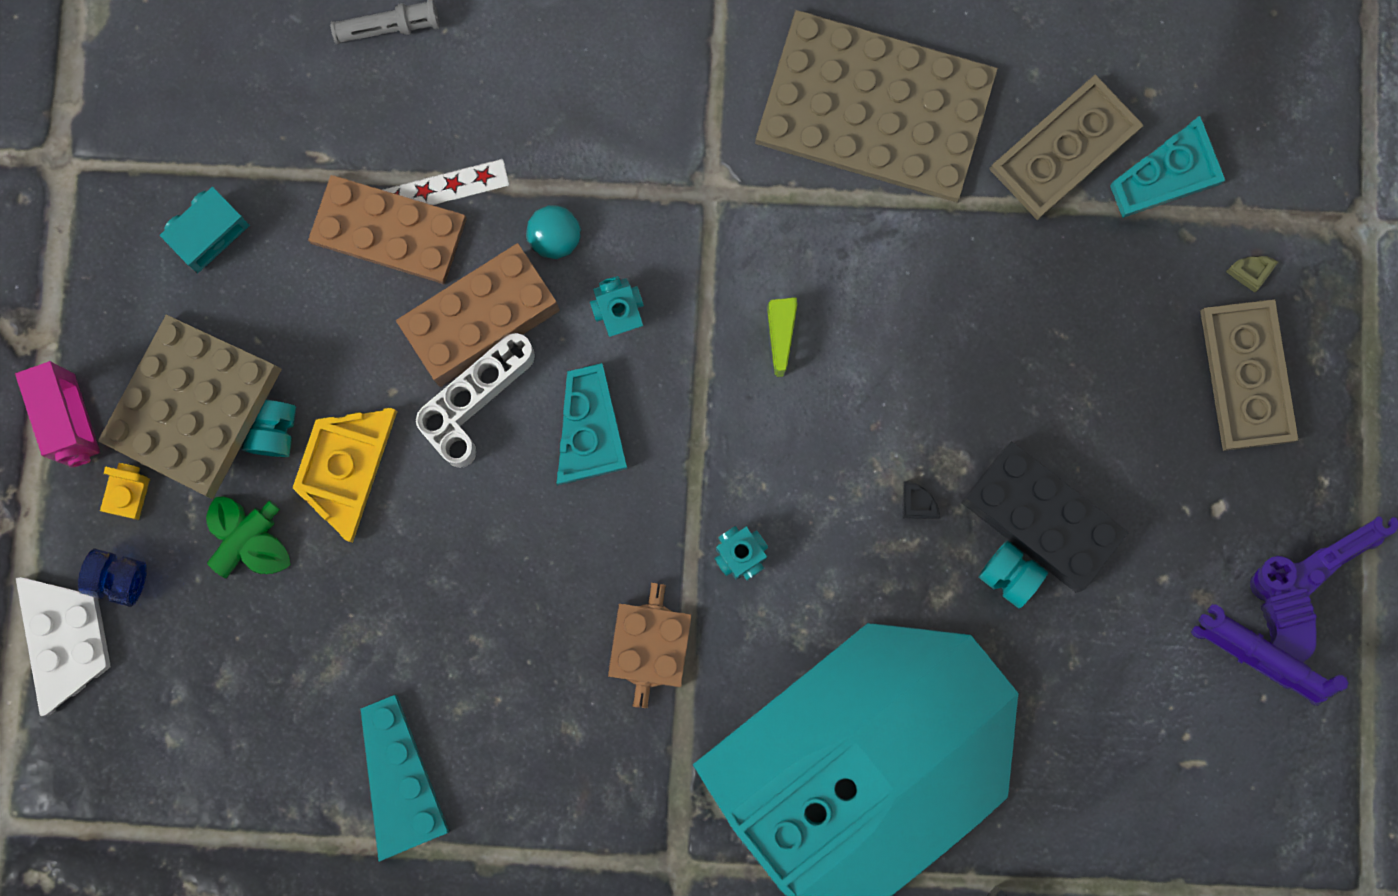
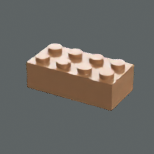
M517 243L401 316L396 322L433 380L439 387H442L462 374L507 335L513 333L523 335L558 313L560 309L553 295Z

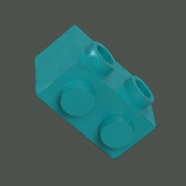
M212 186L208 191L205 190L197 194L191 202V207L182 215H176L166 223L165 230L159 236L190 268L199 273L250 225Z

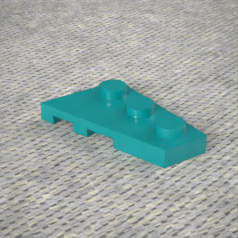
M603 363L567 371L557 486L628 469Z

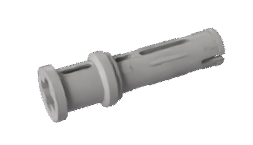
M427 0L423 3L408 6L404 3H399L398 6H395V10L336 22L332 21L330 24L335 44L400 31L401 34L410 35L412 30L431 26L434 30L440 29L438 11L434 0Z

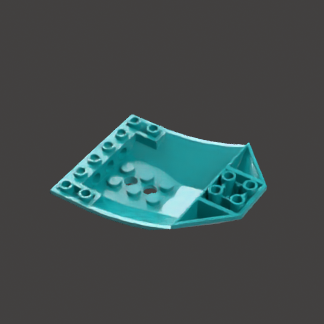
M867 623L702 756L693 766L734 832L786 896H892L955 845L1008 798L1018 691L971 634ZM843 778L851 779L857 786L856 795L849 800L840 798L835 791L837 781ZM819 803L823 805L827 811V818L820 823L809 820L806 815V807L809 804Z

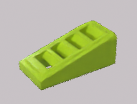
M797 298L775 299L768 302L767 313L774 375L776 377H783L787 369L798 304Z

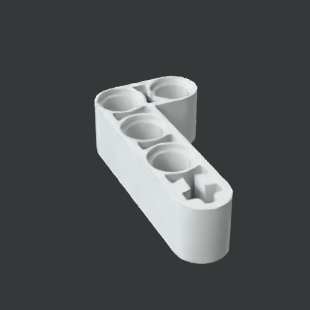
M518 333L509 334L425 404L417 413V427L440 455L452 466L458 468L466 467L473 462L476 456L475 444L460 426L533 364L535 353L528 338ZM516 346L518 349H522L524 356L519 359L517 356H513L510 350ZM502 357V359L505 363H507L510 369L508 371H505L501 362L497 359ZM496 368L499 370L497 380L490 384L483 383L481 375L484 370ZM461 391L470 392L471 400L465 407L454 406V397L457 393ZM434 414L442 415L444 421L441 428L436 431L428 430L426 423L429 417ZM456 441H464L467 444L466 453L460 458H452L449 453L451 445Z

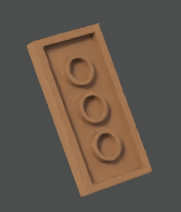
M330 175L308 241L316 246L445 284L467 218L460 213Z

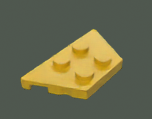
M385 408L383 411L364 414L360 412L339 418L316 419L293 489L346 541L352 543L354 541L397 414L395 409Z

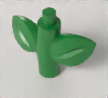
M216 497L208 508L206 521L210 533L222 540V542L207 561L208 566L225 579L228 578L241 559L252 572L258 574H273L287 569L291 565L287 550L278 538L266 533L275 524L272 518L280 511V508L269 500L261 510L255 507L246 516L243 507L238 502L228 497Z

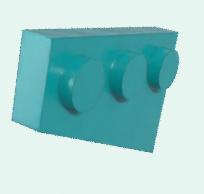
M1198 116L1179 133L1172 136L1154 152L1114 180L1110 187L1121 216L1124 218L1221 185L1226 180L1202 119Z

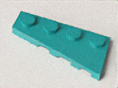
M393 695L361 708L378 860L382 861L447 834L450 831L398 696Z

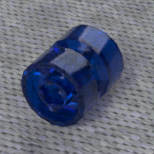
M94 548L88 553L82 564L78 579L79 593L103 599L107 595L110 602L132 607L136 604L143 591L147 575L146 562L124 556L118 560L116 554Z

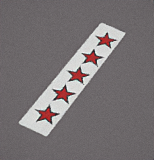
M500 159L383 190L435 205L509 185L504 162Z

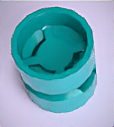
M265 400L242 444V451L264 456L289 457L292 436L287 431L289 428L294 427L297 407L284 402Z
M1007 540L988 561L978 578L994 590L1001 588L1003 590V597L1020 609L1040 587L1048 575V571L1034 560L1025 561L1023 559L1024 553Z

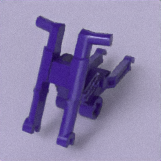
M1378 516L1370 523L1328 548L1319 549L1300 563H1293L1288 558L1282 556L1268 559L1253 574L1250 587L1257 598L1265 601L1260 607L1264 613V619L1267 621V627L1270 630L1271 642L1263 639L1262 634L1258 633L1257 635L1226 616L1224 610L1215 604L1208 608V612L1215 616V620L1209 615L1202 614L1198 621L1206 630L1195 626L1191 630L1192 635L1198 639H1207L1238 659L1237 662L1241 664L1244 662L1284 688L1292 689L1308 699L1312 705H1320L1329 697H1333L1336 693L1345 690L1348 687V681L1342 675L1327 680L1303 663L1312 656L1316 648L1317 616L1313 611L1314 608L1310 603L1309 596L1339 567L1365 551L1377 548L1383 543L1385 538L1393 535L1398 529L1397 518L1392 517L1387 522L1388 528H1384L1382 526L1383 519ZM1275 576L1277 580L1271 582L1270 578Z

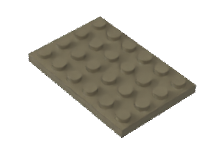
M795 10L757 132L755 144L958 203L998 68Z

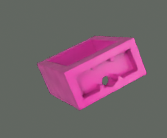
M51 361L15 373L41 456L73 468L89 463L91 456L100 453L74 373Z

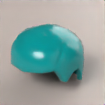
M547 205L536 210L528 220L526 239L538 255L544 258L559 259L570 255L579 244L581 228L573 213L559 205Z

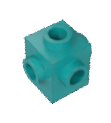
M616 276L601 281L599 283L600 287L593 289L596 300L590 301V305L596 322L603 320L609 337L643 326L638 308L643 307L644 304L638 286L631 288L627 278L620 280V277Z
M734 526L718 537L721 544L716 546V551L719 555L714 560L725 576L732 574L735 580L744 576L747 581L765 569L761 563L767 559L764 551L769 547L757 530L751 533L746 526L739 531L737 526ZM739 545L746 546L749 550L748 556L742 559L738 558L734 553L735 548Z

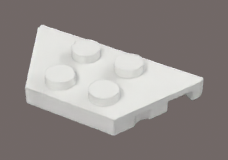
M20 577L16 578L39 713L40 716H49L69 697L75 696L83 690L89 681L93 678H98L111 667L99 600L96 595Z

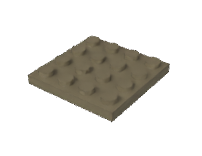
M165 315L98 442L213 499L282 369L171 316Z

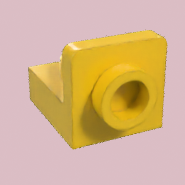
M118 463L117 469L105 467L103 474L108 475L109 479L100 511L139 520L150 478L140 475L139 467L124 463Z

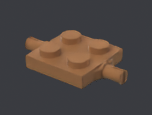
M651 583L648 604L641 606L618 605L608 677L626 679L636 684L633 707L640 706L641 694L643 693L641 708L648 709L650 687L659 685L681 687L691 614L673 612L663 607L666 585H659L658 597L656 598L658 583Z

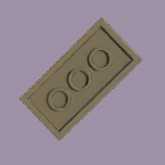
M1095 74L993 163L989 170L1038 221L1140 131L1144 125Z
M1275 299L1203 308L1200 312L1223 451L1298 441Z

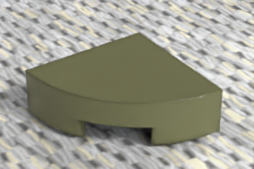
M1267 256L1246 257L1235 262L1227 269L1226 273L1253 292H1256L1278 261Z

